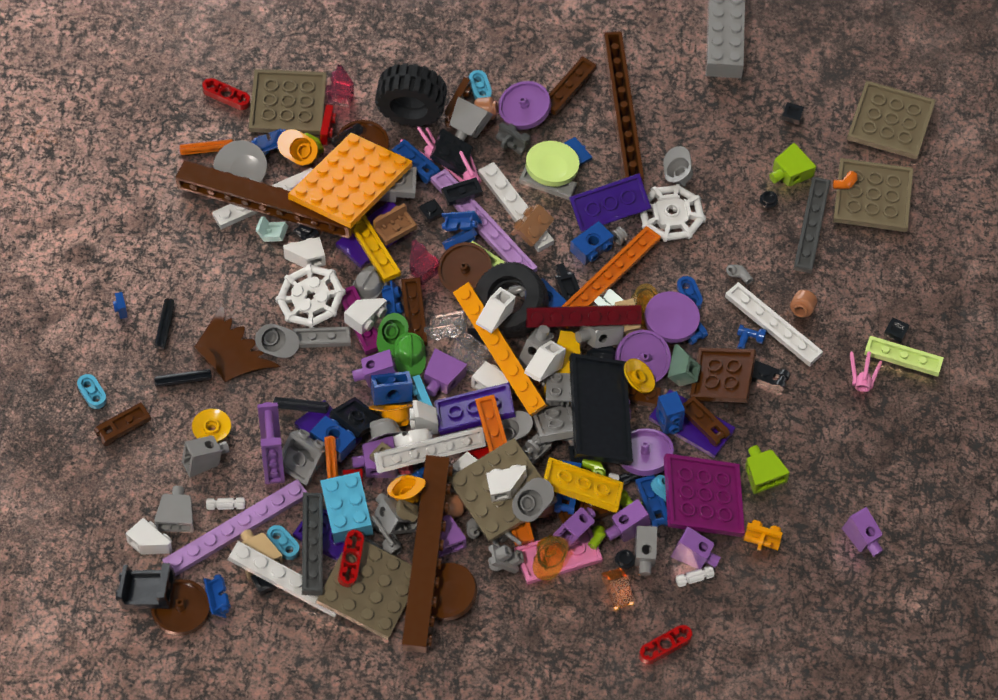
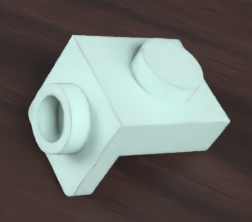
M261 216L256 232L264 242L283 241L288 225L286 222H269L265 216Z
M608 289L603 297L598 296L594 302L598 306L614 305L615 302L622 301L623 299L612 289Z

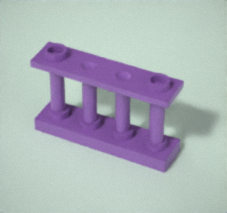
M265 402L257 404L265 484L285 483L278 403Z

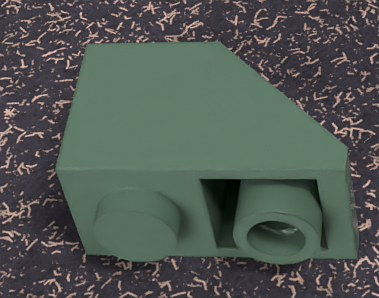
M675 344L668 378L679 387L697 382L701 366L687 351L678 344Z

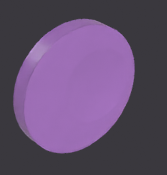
M533 81L518 82L507 88L500 97L498 104L499 113L507 125L512 123L519 130L530 129L546 119L551 109V99L547 90L541 84Z
M667 291L655 295L648 302L644 313V321L648 330L659 334L666 342L679 343L688 340L695 334L700 322V313L697 305L688 296L679 292Z
M636 330L627 334L619 342L615 352V360L628 361L635 358L644 362L653 373L655 383L665 376L671 363V353L668 344L659 334L650 330Z
M641 428L631 431L633 462L631 465H620L626 471L640 476L655 475L664 471V456L666 453L674 454V446L671 439L663 432L655 429Z

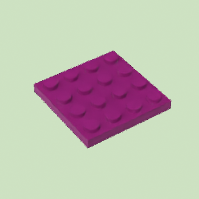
M666 453L664 456L668 527L686 530L688 526L694 531L743 537L745 528L740 464Z

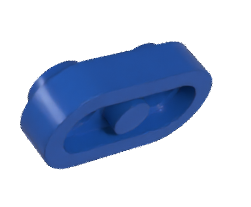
M476 229L463 230L442 242L443 247L447 250L455 244L471 242L476 239L475 236L478 233Z
M690 276L679 278L677 281V291L692 299L698 309H700L703 298L695 280Z

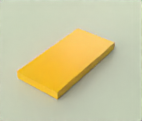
M549 457L543 478L551 483L554 492L617 513L624 485L623 482Z

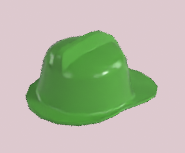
M399 313L388 314L382 319L378 327V351L383 352L390 349L393 359L395 358V341L400 335L408 333L409 325L403 315Z
M415 333L400 335L395 341L394 346L396 368L399 372L409 371L411 378L420 375L425 369L426 364L424 341Z

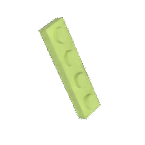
M873 336L869 337L864 353L867 356V352L870 351L873 358L937 377L939 376L944 357Z

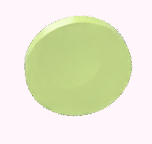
M544 141L534 145L529 150L526 157V170L531 178L540 184L552 187L563 186L570 183L577 176L579 158L576 152L564 143Z

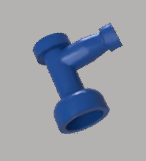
M740 324L737 335L741 337L737 348L745 349L748 337L756 338L757 343L763 344L767 330L759 329L755 331L745 328L744 325Z

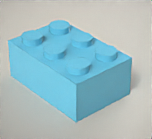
M355 472L320 480L334 543L345 541L347 533L351 530H359L364 537L373 535L360 473Z

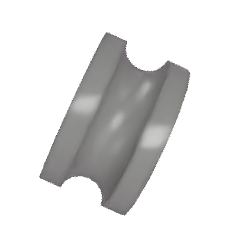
M618 226L616 231H611L614 235L613 241L617 245H622L623 241L626 242L628 240V235L622 227Z

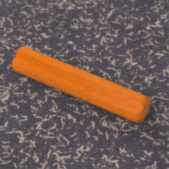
M233 140L181 144L179 146L180 154L217 152L226 144L233 142Z
M326 436L324 441L327 479L338 477L336 438L334 436Z

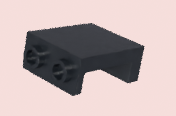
M162 563L161 570H130L128 565H123L122 572L119 573V589L115 593L116 601L119 602L121 608H169L175 579V572L171 563Z

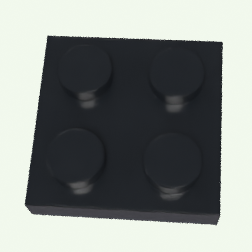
M442 128L437 136L430 159L461 176L465 172L466 166L459 152L462 151L468 161L473 146Z
M356 397L331 410L329 414L331 419H335L343 428L350 430L357 438L370 432V423L372 421L383 418L375 411L370 410L367 405Z

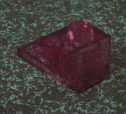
M338 64L336 71H332V82L330 85H327L325 95L328 96V103L349 108L354 95V83L342 65Z
M414 239L411 244L410 274L414 278L420 277V283L423 285L438 274L439 260L436 256L431 255L422 243Z

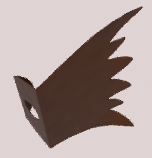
M223 305L218 309L197 344L193 345L196 352L224 382L253 370L281 367L273 361L258 358L264 352L250 351L256 343L253 339H242L245 331L244 326L230 330L232 318L224 322L225 313Z

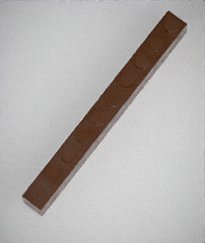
M622 31L604 32L603 51L622 178L640 173L644 185V173Z
M184 160L175 177L178 189L350 239L356 226L355 224L350 229L289 200L288 193L290 191L284 190L281 187L270 186L264 182L253 181L247 177L236 176L230 172H223L213 167L199 165L196 162Z
M426 455L423 479H425L426 484L421 490L402 651L427 653V647L432 646V635H429L430 627L434 628L435 615H432V608H436L437 596H434V590L439 588L440 577H436L437 570H441L442 558H439V551H443L444 539H441V534L446 531L447 522L443 520L444 513L448 514L449 502L446 501V495H450L451 483H448V477L453 475V465L450 464V457Z

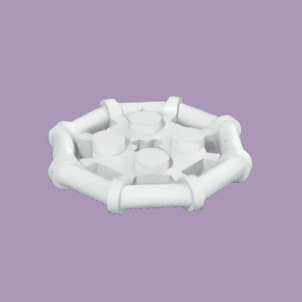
M677 183L672 186L652 187L651 191L647 194L649 203L654 198H657L658 201L654 204L650 203L651 209L647 211H652L653 218H648L647 211L640 213L642 229L648 226L661 236L663 242L685 238L691 239L700 225L706 221L701 205V197L691 193ZM679 194L682 195V196H684V197L687 198L688 200H686V199L682 200V199L680 198ZM693 205L696 212H691L690 206ZM669 209H672L673 212H677V213L669 214L668 212H669ZM690 219L694 220L693 224L688 227V221ZM658 224L661 229H665V232L658 229L654 225ZM681 228L682 230L681 232L670 233L672 229Z
M307 264L306 267L284 277L285 280L275 301L279 304L286 322L314 328L315 325L337 316V310L343 296L346 294V290L342 287L334 269L329 270ZM313 273L322 275L324 278L321 280L318 277H314ZM305 275L308 277L299 283L295 281ZM331 282L335 289L329 291L327 284ZM291 285L293 287L291 290L292 294L291 296H286ZM311 293L315 294L313 295L314 299L310 300V298H307V296ZM334 298L331 307L328 306V300ZM293 303L295 309L290 311L287 304ZM324 310L326 311V312H324V313H322V314H320V315L314 317L316 314H318V313H320V312H322V311H324ZM306 313L308 315V318L300 317L298 315Z

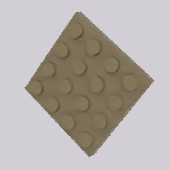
M255 69L249 132L270 133L281 128L282 130L294 129L303 134L320 135L324 116L327 72Z
M866 80L847 140L917 160L936 100Z
M840 158L837 180H843L849 171L857 173L858 179L850 189H836L833 222L907 232L913 168Z
M513 438L455 473L452 477L450 476L448 483H451L452 489L488 542L491 543L524 523L513 513V499L531 479L542 477L518 442ZM513 465H525L527 477L511 499L492 502L486 473L493 469L503 470ZM553 496V500L548 507L552 506L557 502V498L555 496Z
M355 536L352 537L351 548H354L357 542ZM364 540L358 576L354 585L343 587L338 582L341 553L323 587V593L319 595L316 603L388 640L407 604L412 565ZM353 554L345 556L349 563L356 562V557ZM348 568L345 574V580L349 581L351 578L349 577L351 569Z

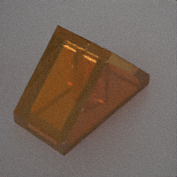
M621 568L601 573L614 609L634 604L628 575Z

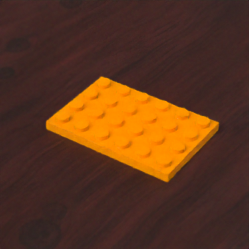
M350 133L288 193V199L351 229L412 167L413 161L356 134Z

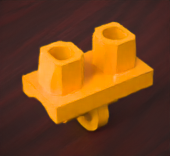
M753 520L752 523L748 522L744 541L757 544L758 551H761L762 546L778 551L783 534L780 527L773 525L769 529L762 527L761 521Z

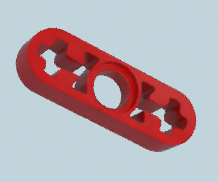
M207 78L203 81L202 87L205 95L238 110H246L250 107V96L246 92L214 78ZM225 91L231 93L228 97H224L221 94Z
M351 530L345 537L338 573V582L343 587L353 586L358 576L364 543V535L359 530ZM355 536L357 542L355 544V547L351 548L353 542L352 537ZM353 554L356 557V562L349 563L345 556ZM347 568L351 569L349 574V577L351 578L349 581L345 580Z
M679 625L644 644L639 652L641 662L648 665L653 664L689 644L692 638L691 628L687 625ZM679 633H686V638H684L683 636L679 637ZM667 640L672 646L664 649L660 646V642ZM645 651H647L648 653L653 652L652 657H650L649 655L645 656Z

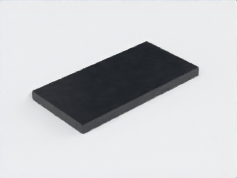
M571 353L569 356L575 458L623 465L632 464L628 380L624 373L626 361Z

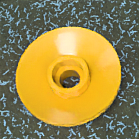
M632 358L626 361L624 373L630 385L641 393L651 392L655 387V379L649 367L639 359Z
M205 409L199 412L192 422V431L197 439L212 435L218 443L224 440L231 430L230 418L219 409Z

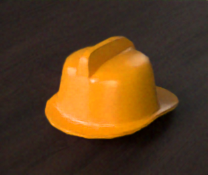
M294 129L286 130L279 136L277 145L284 157L302 166L308 165L316 159L318 147L312 138Z
M413 404L372 405L369 409L381 411L383 418L392 419L401 427L409 424V408Z
M412 475L400 476L389 484L387 492L397 502L400 499L410 503H417L426 481L423 478Z

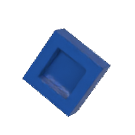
M115 293L116 301H112L114 311L119 312L120 319L127 318L123 293Z

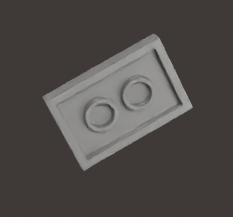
M559 402V405L549 406L547 404V407L532 416L541 443H551L556 440L573 438L572 410L570 405L567 406V402H563V406H561V402Z

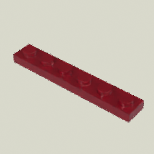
M640 304L526 308L527 328L539 327L540 325L565 327L642 324V306Z

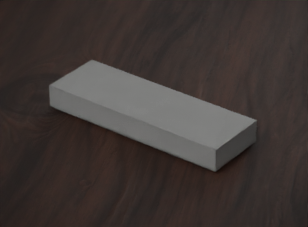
M526 166L519 178L520 184L567 200L573 196L577 187V183L573 181L557 187L540 184L531 178L526 170Z
M350 326L293 328V331L299 338V348L351 346Z

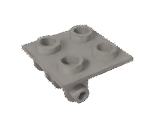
M553 373L546 378V404H549V406L559 405V402H561V406H563V402H567V406H569V402H571L572 406L570 373Z

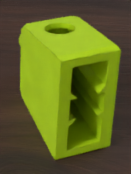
M793 143L775 158L773 164L774 172L770 173L769 177L773 183L782 180L790 187L814 177L816 165Z
M758 445L748 449L751 457L746 459L745 470L753 494L788 482L790 472L773 450L761 452Z

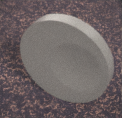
M238 140L226 144L219 150L215 157L213 168L223 172H230L236 176L247 177L253 181L263 182L267 175L268 165L264 153L257 145L249 141Z

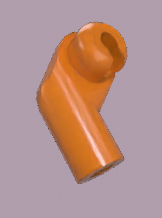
M849 171L843 180H833V189H850L858 179L857 173Z

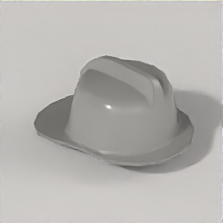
M683 146L670 149L663 161L665 179L668 182L686 187L687 182L693 176L690 152Z
M371 265L357 275L352 286H355L361 300L376 299L388 282L384 283L374 266Z
M276 324L263 325L255 337L256 346L260 351L279 358H287L294 355L300 343L294 331Z
M515 411L516 417L501 420L507 442L513 438L518 442L520 438L530 432L533 420L528 413Z
M382 418L370 423L371 439L368 442L389 436L394 437L400 433L405 436L408 434V431H401L394 420Z
M534 478L527 482L513 499L512 510L514 515L524 522L534 521L553 500L554 490L551 483L544 478Z

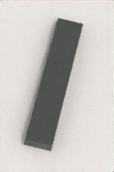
M812 177L793 268L795 271L812 274L831 180Z
M303 492L302 595L319 596L323 593V493Z

